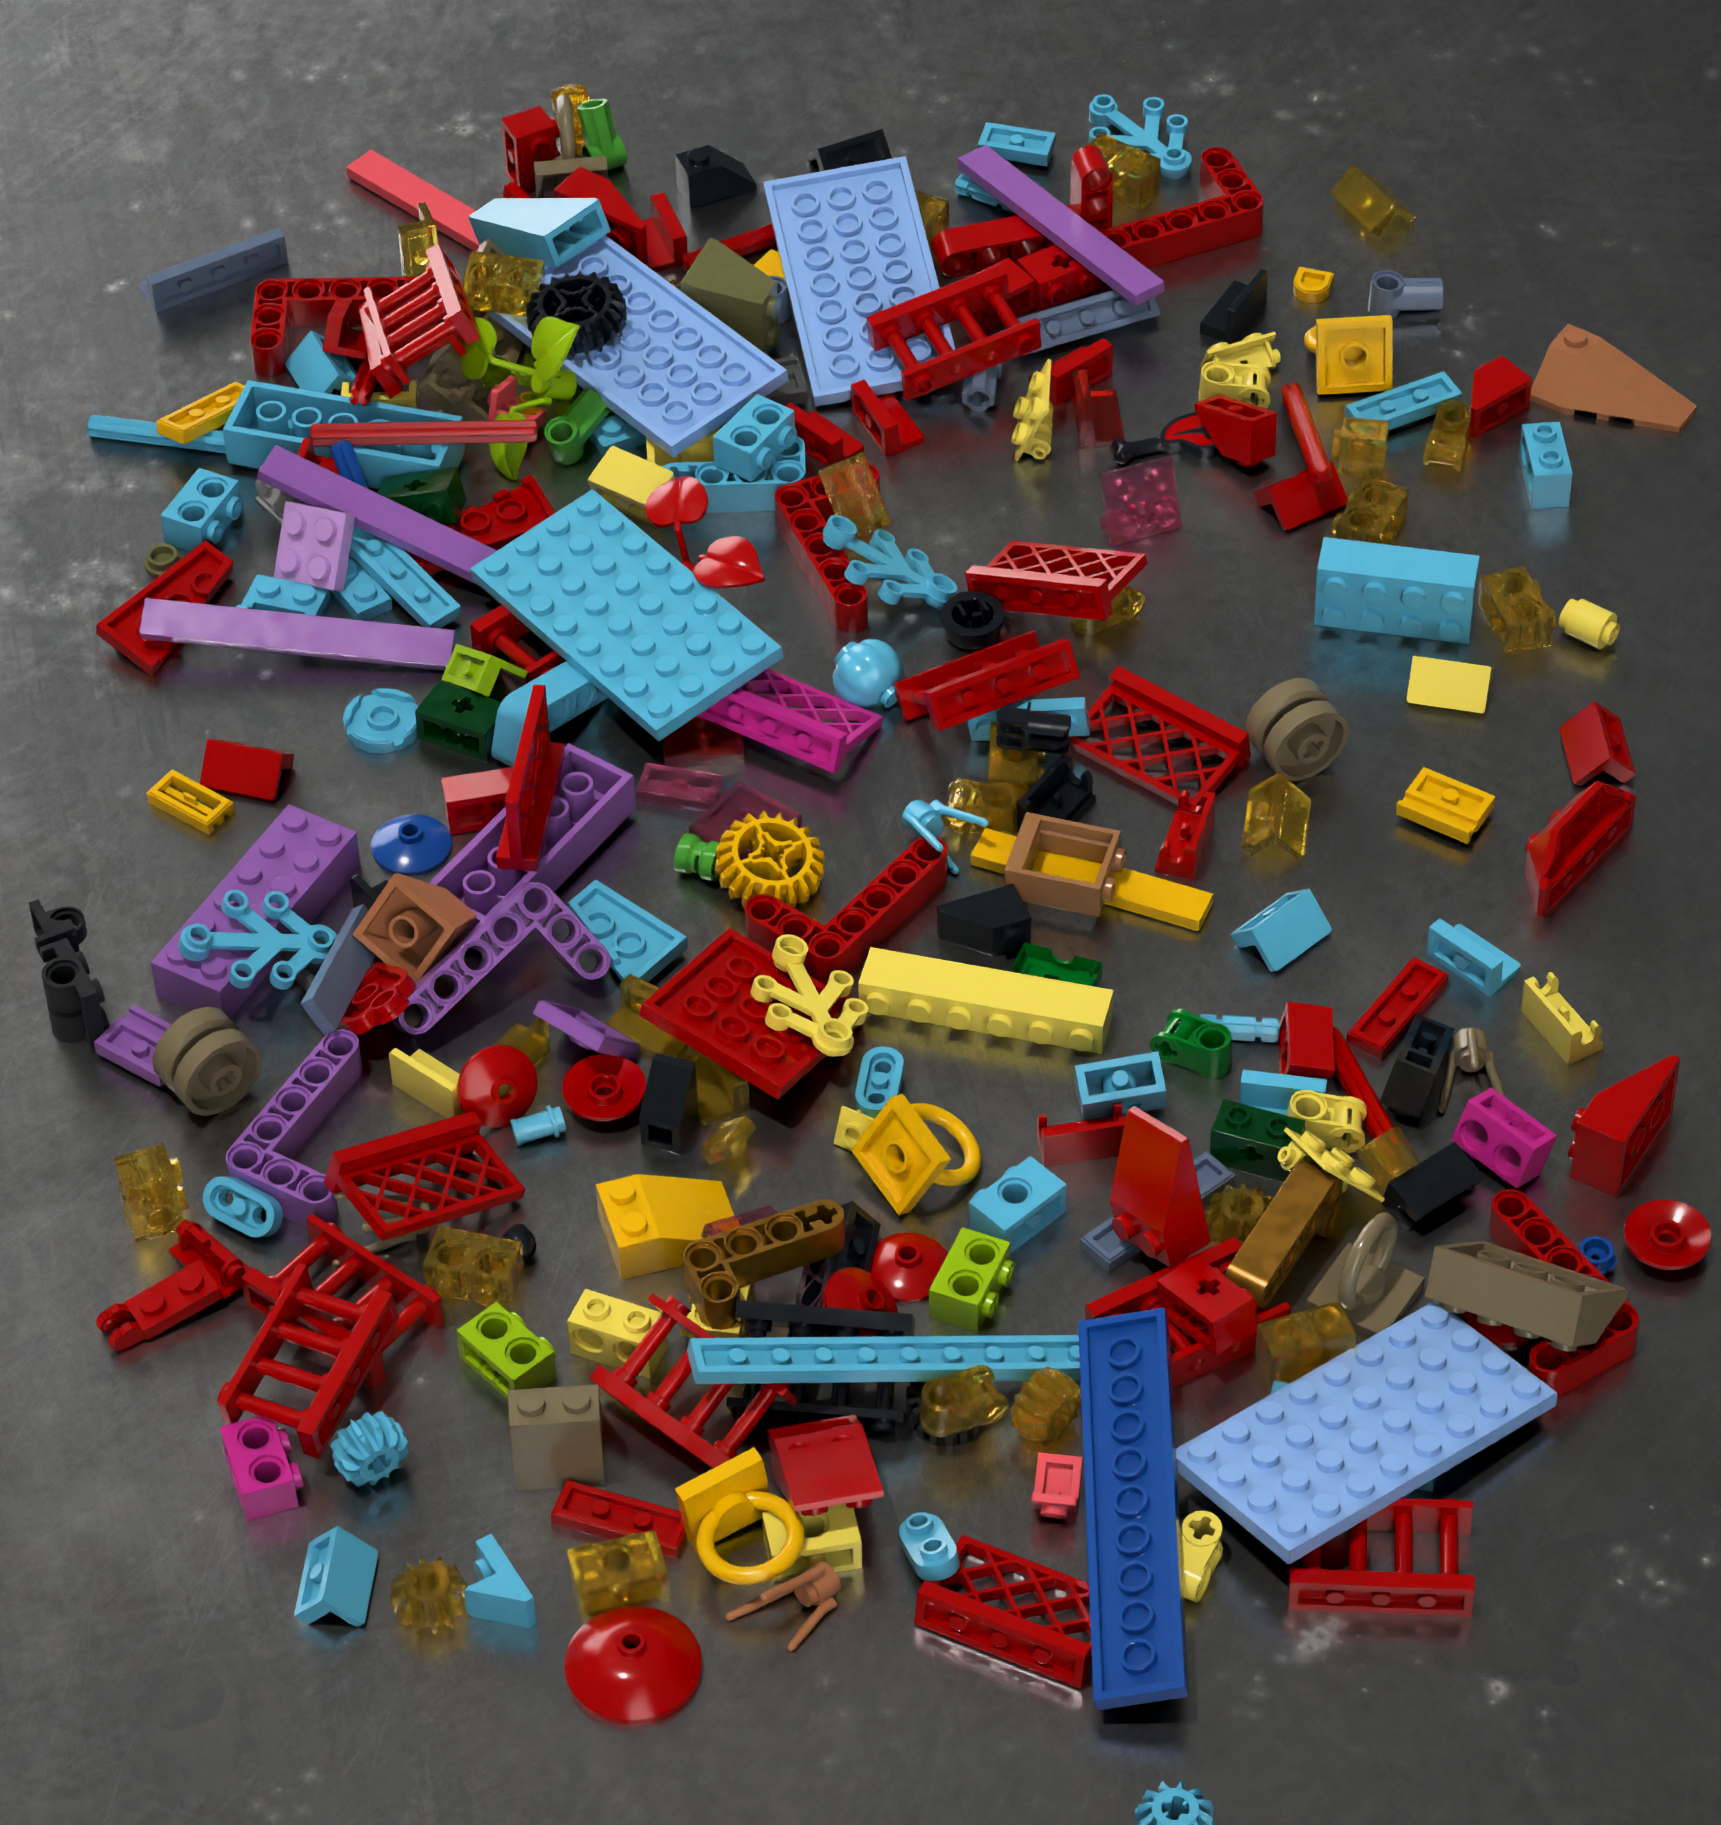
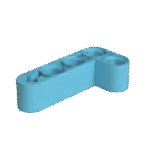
M796 435L792 446L781 452L773 460L772 465L767 470H763L752 482L714 465V462H676L665 464L662 467L671 470L675 478L691 476L701 482L708 495L706 513L775 511L774 496L778 488L806 479L805 443L802 438Z
M565 661L508 694L503 699L496 715L491 749L492 757L510 767L514 766L533 684L546 686L549 732L608 697Z

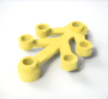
M786 934L779 936L772 952V958L778 969L788 972L798 993L778 984L770 976L759 975L755 977L750 991L751 996L755 1000L769 1003L776 999L784 1003H774L769 1006L765 1017L766 1025L776 1031H784L790 1027L812 1038L814 1046L826 1056L836 1057L848 1054L854 1044L852 1028L865 1022L869 1007L860 999L849 998L845 1001L841 1016L838 1019L831 1018L828 1012L839 998L849 996L854 983L853 977L842 970L831 972L826 987L819 995L803 965L808 952L807 943L795 935ZM788 1006L811 1016L813 1021L793 1013Z

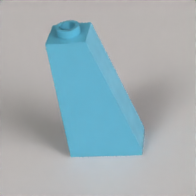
M495 198L468 216L479 245L490 239L505 255L555 268L611 231L600 201L596 198Z

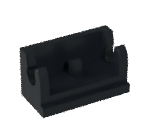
M1062 755L1017 802V833H1019L1026 812L1077 822L1096 801V795L1093 794V777L1091 772L1086 769L1081 774V779L1077 778L1073 773L1074 764L1072 758Z
M1454 1141L1389 1181L1383 1196L1385 1200L1381 1204L1386 1209L1388 1208L1404 1227L1410 1229L1424 1215L1463 1191L1469 1193L1474 1190L1475 1186L1482 1182L1484 1175Z

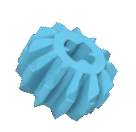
M383 1411L377 1412L373 1416L366 1412L357 1421L350 1419V1425L345 1429H339L337 1431L338 1438L330 1444L333 1451L332 1457L335 1461L334 1465L341 1476L344 1475L347 1481H352L357 1487L367 1482L373 1486L380 1478H389V1473L393 1469L401 1468V1460L409 1454L406 1445L408 1441L404 1436V1430L398 1422L394 1421L393 1417H388Z
M1162 1780L1160 1786H1158V1792L1146 1789L1142 1804H1138V1808L1135 1810L1137 1825H1215L1213 1820L1214 1808L1211 1800H1203V1793L1200 1787L1186 1791L1183 1780L1178 1783L1176 1788H1170Z

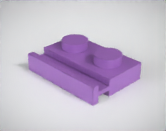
M132 1004L128 1008L129 1013L125 1017L120 1016L94 1041L95 1051L100 1056L162 1087L165 1083L154 1072L152 1058L156 1044L171 1024Z

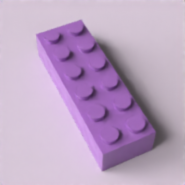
M568 743L565 746V758L538 872L497 868L496 855L506 818V809L504 807L429 882L448 889L477 914V917L463 937L521 883H543L555 892L636 809L634 775ZM531 889L527 891L524 895V906L530 912H535L540 907L541 897L536 890ZM502 917L494 925V934L500 941H504L510 936L511 924L506 918ZM471 946V948L480 952L477 947Z
M288 804L152 960L151 967L156 996L191 1011L207 1006L220 1008L231 1019L271 972L274 964L279 962L282 957L278 954L256 974L251 986L245 989L236 988L230 983L228 978L233 963L238 960H247L257 950L211 949L206 959L190 961L184 958L178 950V942L183 929L189 925L199 923L208 927L210 932L253 933L237 919L230 918L222 912L221 904L223 898L230 890H240L248 897V907L281 934L294 933L278 919H270L262 911L265 896L271 891L284 893L289 899L288 908L311 925L361 866L357 832ZM235 901L229 902L234 907L241 906L239 903ZM270 903L274 908H281L278 903ZM192 937L194 940L203 941L200 938ZM243 971L236 972L240 977H248Z

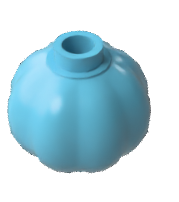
M865 639L860 643L850 642L840 650L834 660L836 669L833 672V684L837 695L842 700L866 710L877 708L881 705L888 708L898 701L893 683L903 679L904 665L901 657L889 644L877 639Z

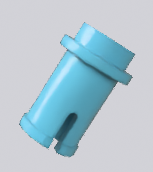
M547 1105L545 1111L510 1120L518 1146L553 1134L557 1138L560 1137L559 1132L566 1131L565 1121L559 1106L551 1108L550 1105Z

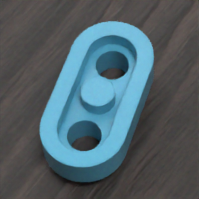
M881 1046L865 1053L862 1058L855 1091L856 1110L860 1109L864 1111L865 1115L875 1119L892 1096L900 1094L904 1077V1059L900 1052L891 1047Z
M216 1177L209 1181L204 1189L203 1204L208 1214L250 1237L271 1236L281 1226L283 1213L279 1202L273 1196L236 1177ZM229 1191H231L233 1195V1201L231 1204H229L227 1201V1194ZM263 1209L266 1210L267 1214L265 1222L261 1219Z
M918 1512L910 1515L901 1523L898 1529L901 1546L918 1577L926 1581H939L957 1572L960 1567L957 1547L938 1516Z

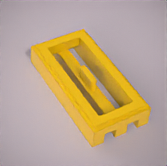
M173 769L146 793L148 803L207 835L214 831V824L220 826L224 822L225 814L230 816L235 812L233 801ZM169 785H172V786H174V787H176V788L182 790L184 793H181V792H179V791H177V790L171 788ZM196 798H197L198 800H200V801H202V802H204V803L210 805L211 807H213V808H215V809L212 810L211 808H209V807H207V806H205V805H203V804L197 802V801H196Z

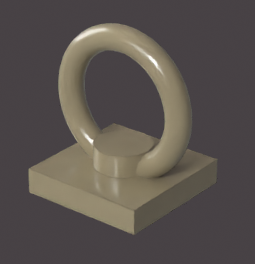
M562 94L557 98L561 156L551 161L534 162L536 198H554L553 190L578 167L585 168L608 179L606 156L585 158L576 152L572 103L570 97L566 94Z
M1385 1212L1377 1214L1364 1226L1354 1244L1347 1243L1307 1298L1306 1312L1364 1339L1372 1337L1403 1319L1424 1289L1425 1277L1390 1262L1398 1234L1397 1221L1394 1216ZM1379 1237L1377 1248L1373 1254L1369 1251Z

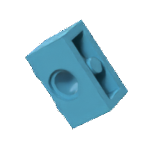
M1158 1051L1075 1065V1086L1082 1121L1111 1117L1112 1105L1122 1103V1115H1127V1110L1133 1106L1144 1112L1166 1108V1087Z
M1030 1156L1019 1165L1011 1166L1007 1169L1002 1177L987 1189H981L975 1193L971 1201H969V1229L1011 1242V1254L1066 1212L1067 1184Z

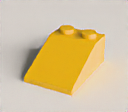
M635 1174L596 1184L598 1217L621 1281L683 1266V1253L689 1244L739 1227L722 1181Z

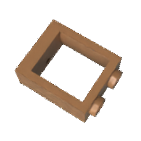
M1026 812L1004 870L1005 886L1014 884L1024 902L1100 917L1105 901L1111 902L1116 888V878H1114L1116 872L1122 873L1126 861L1127 850L1121 848V831ZM1039 850L1102 862L1095 883L1032 871Z

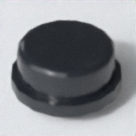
M966 591L950 597L943 604L941 610V622L946 631L947 638L952 644L967 650H979L992 645L999 638L1005 621V611L1002 603L996 597L986 592Z

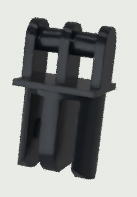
M1028 702L1027 709L1003 707L997 711L996 718L998 723L996 725V732L998 735L996 737V744L1001 749L1022 751V759H1025L1027 751L1064 755L1068 754L1071 750V740L1069 737L1071 717L1069 715L1031 711V702Z

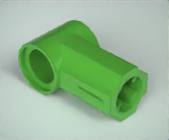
M602 98L582 102L580 106L576 107L585 142L581 147L582 155L585 158L606 156L608 170L625 165L627 163V153L623 141L616 134L609 101Z
M592 389L583 390L563 416L553 418L547 423L544 431L551 456L558 464L571 465L580 460L584 453L583 444L610 413L611 410L603 403L598 392Z

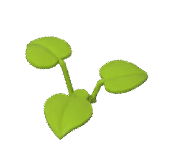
M474 317L481 338L469 346L465 342L467 353L460 357V366L464 375L472 380L481 379L486 373L489 362L492 365L531 375V388L540 396L539 399L512 406L509 414L499 413L495 420H527L519 412L540 405L550 406L552 399L570 400L574 396L577 388L576 375L571 370L560 368L580 328L579 325L556 317L543 318L538 323L532 338L531 352L536 359L534 362L536 369H532L493 357L491 354L497 342L495 329L488 320ZM489 443L492 459L500 472L511 480H518V469L524 458L528 443Z

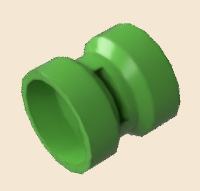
M685 833L680 839L674 855L675 871L684 874L695 872L700 875L701 879L716 882L720 877L716 875L715 871L716 848L720 842L712 840L707 843L702 841L698 835Z

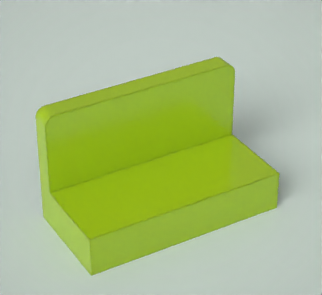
M456 644L441 680L489 697L500 671L524 679L528 671L493 655Z

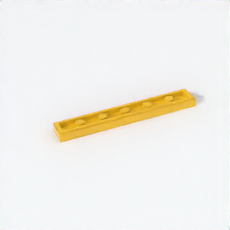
M985 828L970 855V865L1004 874L1017 837ZM1039 850L1032 871L1095 883L1102 862ZM1124 868L1122 873L1116 872L1114 878H1116V888L1112 901H1105L1104 903L1199 931L1213 904V893Z

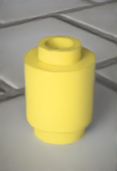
M1573 598L1570 599L1559 617V627L1565 629L1567 635L1597 649L1604 648L1606 644L1612 645L1620 631V624L1617 623V614L1585 599H1580L1579 601Z

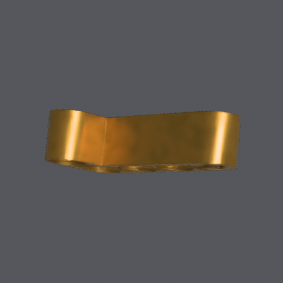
M1302 1160L1293 1168L1225 1273V1277L1240 1288L1247 1289L1252 1294L1257 1307L1264 1309L1270 1303L1315 1233L1326 1238L1332 1233L1342 1211V1180Z
M817 1200L689 1244L683 1253L684 1282L686 1290L705 1325L712 1329L723 1330L737 1323L735 1308L736 1300H740V1287L838 1254L845 1244L843 1208L833 1200Z

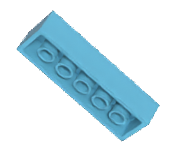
M248 380L223 428L227 463L260 469L275 445L297 455L304 437L310 438L312 424L463 421V416L369 401L366 406L359 402L356 405H352L349 401L350 397ZM465 444L353 446L367 486L379 489L386 476L450 467L458 468L466 451ZM314 446L315 455L333 459L330 452L331 446Z

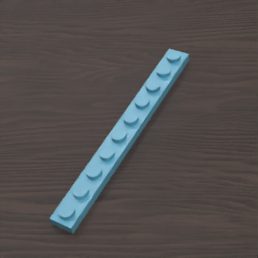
M1079 1335L690 1338L687 1347L695 1384L1080 1380Z

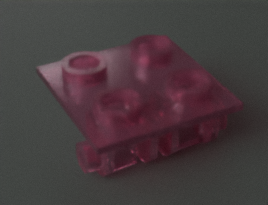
M1171 455L1099 474L1105 514L1099 515V522L1102 530L1107 529L1110 546L1182 528L1173 457Z

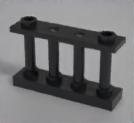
M736 1300L735 1319L739 1324H745V1331H749L748 1338H766V1333H771L772 1326L789 1328V1334L793 1335V1337H814L815 1330L833 1331V1337H859V1334L877 1335V1337L914 1336L916 1320L913 1314ZM851 1382L833 1383L831 1405L804 1403L806 1383H792L788 1390L799 1399L797 1404L793 1407L784 1401H773L765 1414L819 1419H831L855 1414L860 1422L869 1423V1430L881 1432H895L896 1425L906 1426L907 1421L904 1411L892 1410L895 1382H877L875 1409L848 1407ZM761 1383L744 1384L743 1398L727 1397L726 1406L730 1411L737 1412V1419H739L762 1386Z

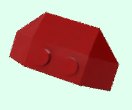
M1596 781L1576 795L1562 810L1557 809L1551 815L1547 826L1539 834L1534 833L1531 835L1524 849V853L1527 855L1525 875L1536 915L1544 918L1629 829L1634 819L1636 796L1634 794Z

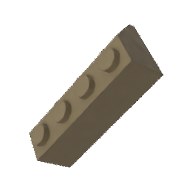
M1481 1240L1434 1247L1425 1297L1441 1302L1440 1306L1445 1311L1459 1314L1468 1311L1476 1314V1320L1480 1323L1492 1326L1506 1324L1514 1327L1513 1333L1518 1336L1538 1339L1541 1336L1550 1339V1346L1564 1351H1576L1577 1346L1595 1344L1626 1300L1629 1289Z

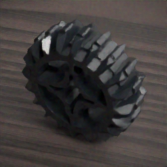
M581 270L577 275L569 276L565 272L563 278L551 277L550 284L542 283L539 285V291L531 293V300L527 303L526 309L528 331H530L533 338L538 323L545 317H556L563 321L577 324L580 328L568 353L572 359L576 354L584 353L588 357L590 351L602 352L604 345H614L615 337L622 336V330L626 326L627 320L626 301L618 285L611 283L608 276L598 278L596 272L585 276Z

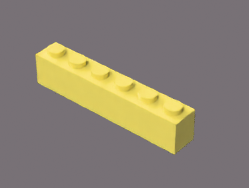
M870 947L858 982L859 999L868 1005V1012L875 1015H886L915 1022L952 1027L959 1030L964 1029L992 1034L998 1037L1031 1041L1037 1044L1070 1048L1082 1052L1103 1053L1113 1019L1114 990L873 947Z

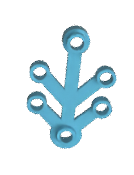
M1106 94L1094 97L1089 105V120L1098 127L1090 130L1089 145L1096 146L1100 150L1113 148V163L1118 167H1129L1131 165L1158 167L1160 174L1168 179H1179L1187 174L1192 165V157L1188 151L1182 149L1183 136L1188 132V119L1184 115L1174 114L1167 118L1166 132L1170 135L1167 147L1158 140L1160 119L1164 116V101L1161 98L1149 97L1144 100L1143 116L1146 119L1145 129H1142L1118 111L1117 103L1113 97ZM1114 125L1127 136L1111 135L1110 130L1106 126ZM1134 149L1147 150L1150 153H1134Z
M840 515L829 517L823 529L825 544L835 550H843L847 547L875 563L870 564L859 560H851L844 572L845 578L851 583L864 585L868 577L886 579L878 591V596L882 601L891 605L898 604L901 597L922 598L930 606L942 608L943 604L950 597L956 595L958 589L956 583L943 574L934 573L928 563V556L921 550L911 548L903 557L895 544V537L883 529L875 530L868 545L855 537L857 527L851 520ZM894 580H904L909 584L898 583Z
M230 890L223 898L221 904L222 912L230 918L237 919L253 933L210 932L209 928L205 925L196 923L183 929L178 942V950L184 958L190 961L206 959L211 949L257 950L247 960H238L231 967L228 976L229 981L234 987L240 989L251 986L255 975L281 951H298L289 961L275 963L270 973L269 979L271 984L278 989L285 990L292 987L296 976L310 963H323L338 935L325 925H309L288 908L289 899L284 893L271 891L265 896L262 911L268 918L278 919L294 933L281 934L248 907V897L240 890ZM235 901L239 903L241 906L234 907L229 902ZM270 903H278L281 908H274ZM192 937L200 938L203 941L194 940ZM315 940L321 941L324 944H319ZM243 971L248 977H240L236 972ZM284 972L289 978H281L277 973Z

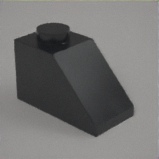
M710 145L675 154L677 188L690 209L757 190V184L742 162Z
M1014 884L937 905V934L942 940L990 956H996L1006 952L1017 951L1022 948L1024 942L1031 944V916Z

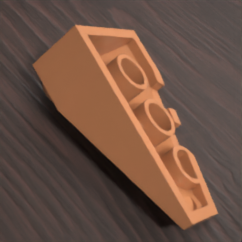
M1567 324L1549 345L1531 388V401L1560 413L1574 415L1575 410L1597 413L1596 419L1609 421L1610 416L1631 419L1635 426L1677 433L1683 429L1697 412V405L1602 337Z

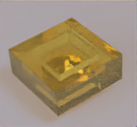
M747 1116L724 1122L702 1147L700 1153L709 1163L726 1158L730 1161L734 1160L748 1148L747 1140L757 1127Z

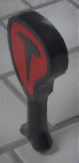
M1196 412L1185 414L1172 420L1156 437L1127 442L1117 437L1112 442V448L1116 451L1114 453V461L1121 465L1126 464L1135 456L1155 452L1166 454L1184 453L1201 459L1212 458L1220 453Z

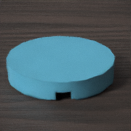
M379 688L371 690V695L363 698L361 694L355 697L345 708L343 725L347 739L356 748L369 753L386 754L400 751L412 744L418 737L415 711L419 706L415 704V699L410 694L397 689Z

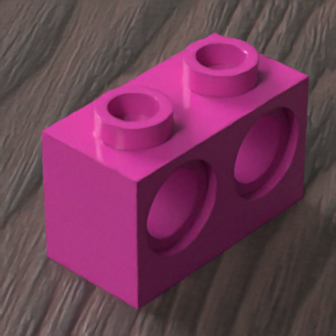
M1491 1087L1467 1101L1451 1141H1455L1459 1147L1464 1149L1467 1155L1477 1159L1495 1172L1501 1180L1513 1185L1515 1188H1519L1541 1174L1558 1135Z
M260 1416L219 1427L224 1455L246 1521L299 1507L296 1489L302 1488L303 1482L297 1462L288 1463L286 1455L291 1453V1447L285 1428L277 1429L274 1421Z

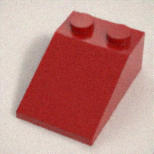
M578 167L553 190L554 198L599 199L611 229L606 236L648 266L646 225L609 179L585 168Z
M1673 1054L1597 1093L1587 1108L1580 1107L1571 1125V1130L1575 1132V1138L1568 1151V1158L1572 1159L1570 1178L1617 1198L1673 1113L1680 1057Z
M1133 1106L1127 1110L1110 1195V1205L1113 1214L1112 1227L1121 1240L1132 1243L1143 1250L1148 1257L1155 1258L1171 1268L1211 1243L1189 1138Z

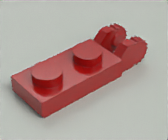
M198 1259L124 1301V1304L115 1303L108 1307L107 1310H104L97 1316L95 1321L101 1332L110 1333L112 1331L108 1338L111 1348L114 1351L117 1350V1352L123 1351L144 1339L148 1341L220 1300L223 1295L202 1261Z

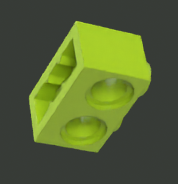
M962 1227L929 1289V1317L978 1333L985 1318L993 1317L999 1301L998 1293L1002 1285L1007 1287L1012 1280L1015 1262L1010 1260L1011 1242Z
M497 1301L456 1330L459 1357L507 1400L508 1390L544 1388L556 1379V1353L550 1342L544 1337L538 1338L534 1335L517 1313H509Z

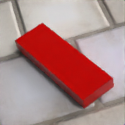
M1413 957L1347 1032L1346 1042L1382 1061L1409 1030L1416 1013L1422 1015L1447 986L1449 974Z
M566 1480L550 1514L552 1524L673 1558H678L687 1539L680 1511Z

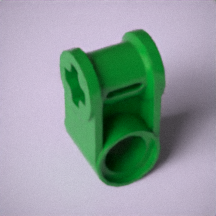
M1173 1009L1167 1016V1024L1163 1030L1154 1034L1150 1039L1149 1044L1152 1052L1158 1051L1160 1060L1166 1063L1178 1065L1211 1079L1223 1077L1231 1070L1232 1037L1230 1030L1222 1024L1198 1017L1187 1010Z

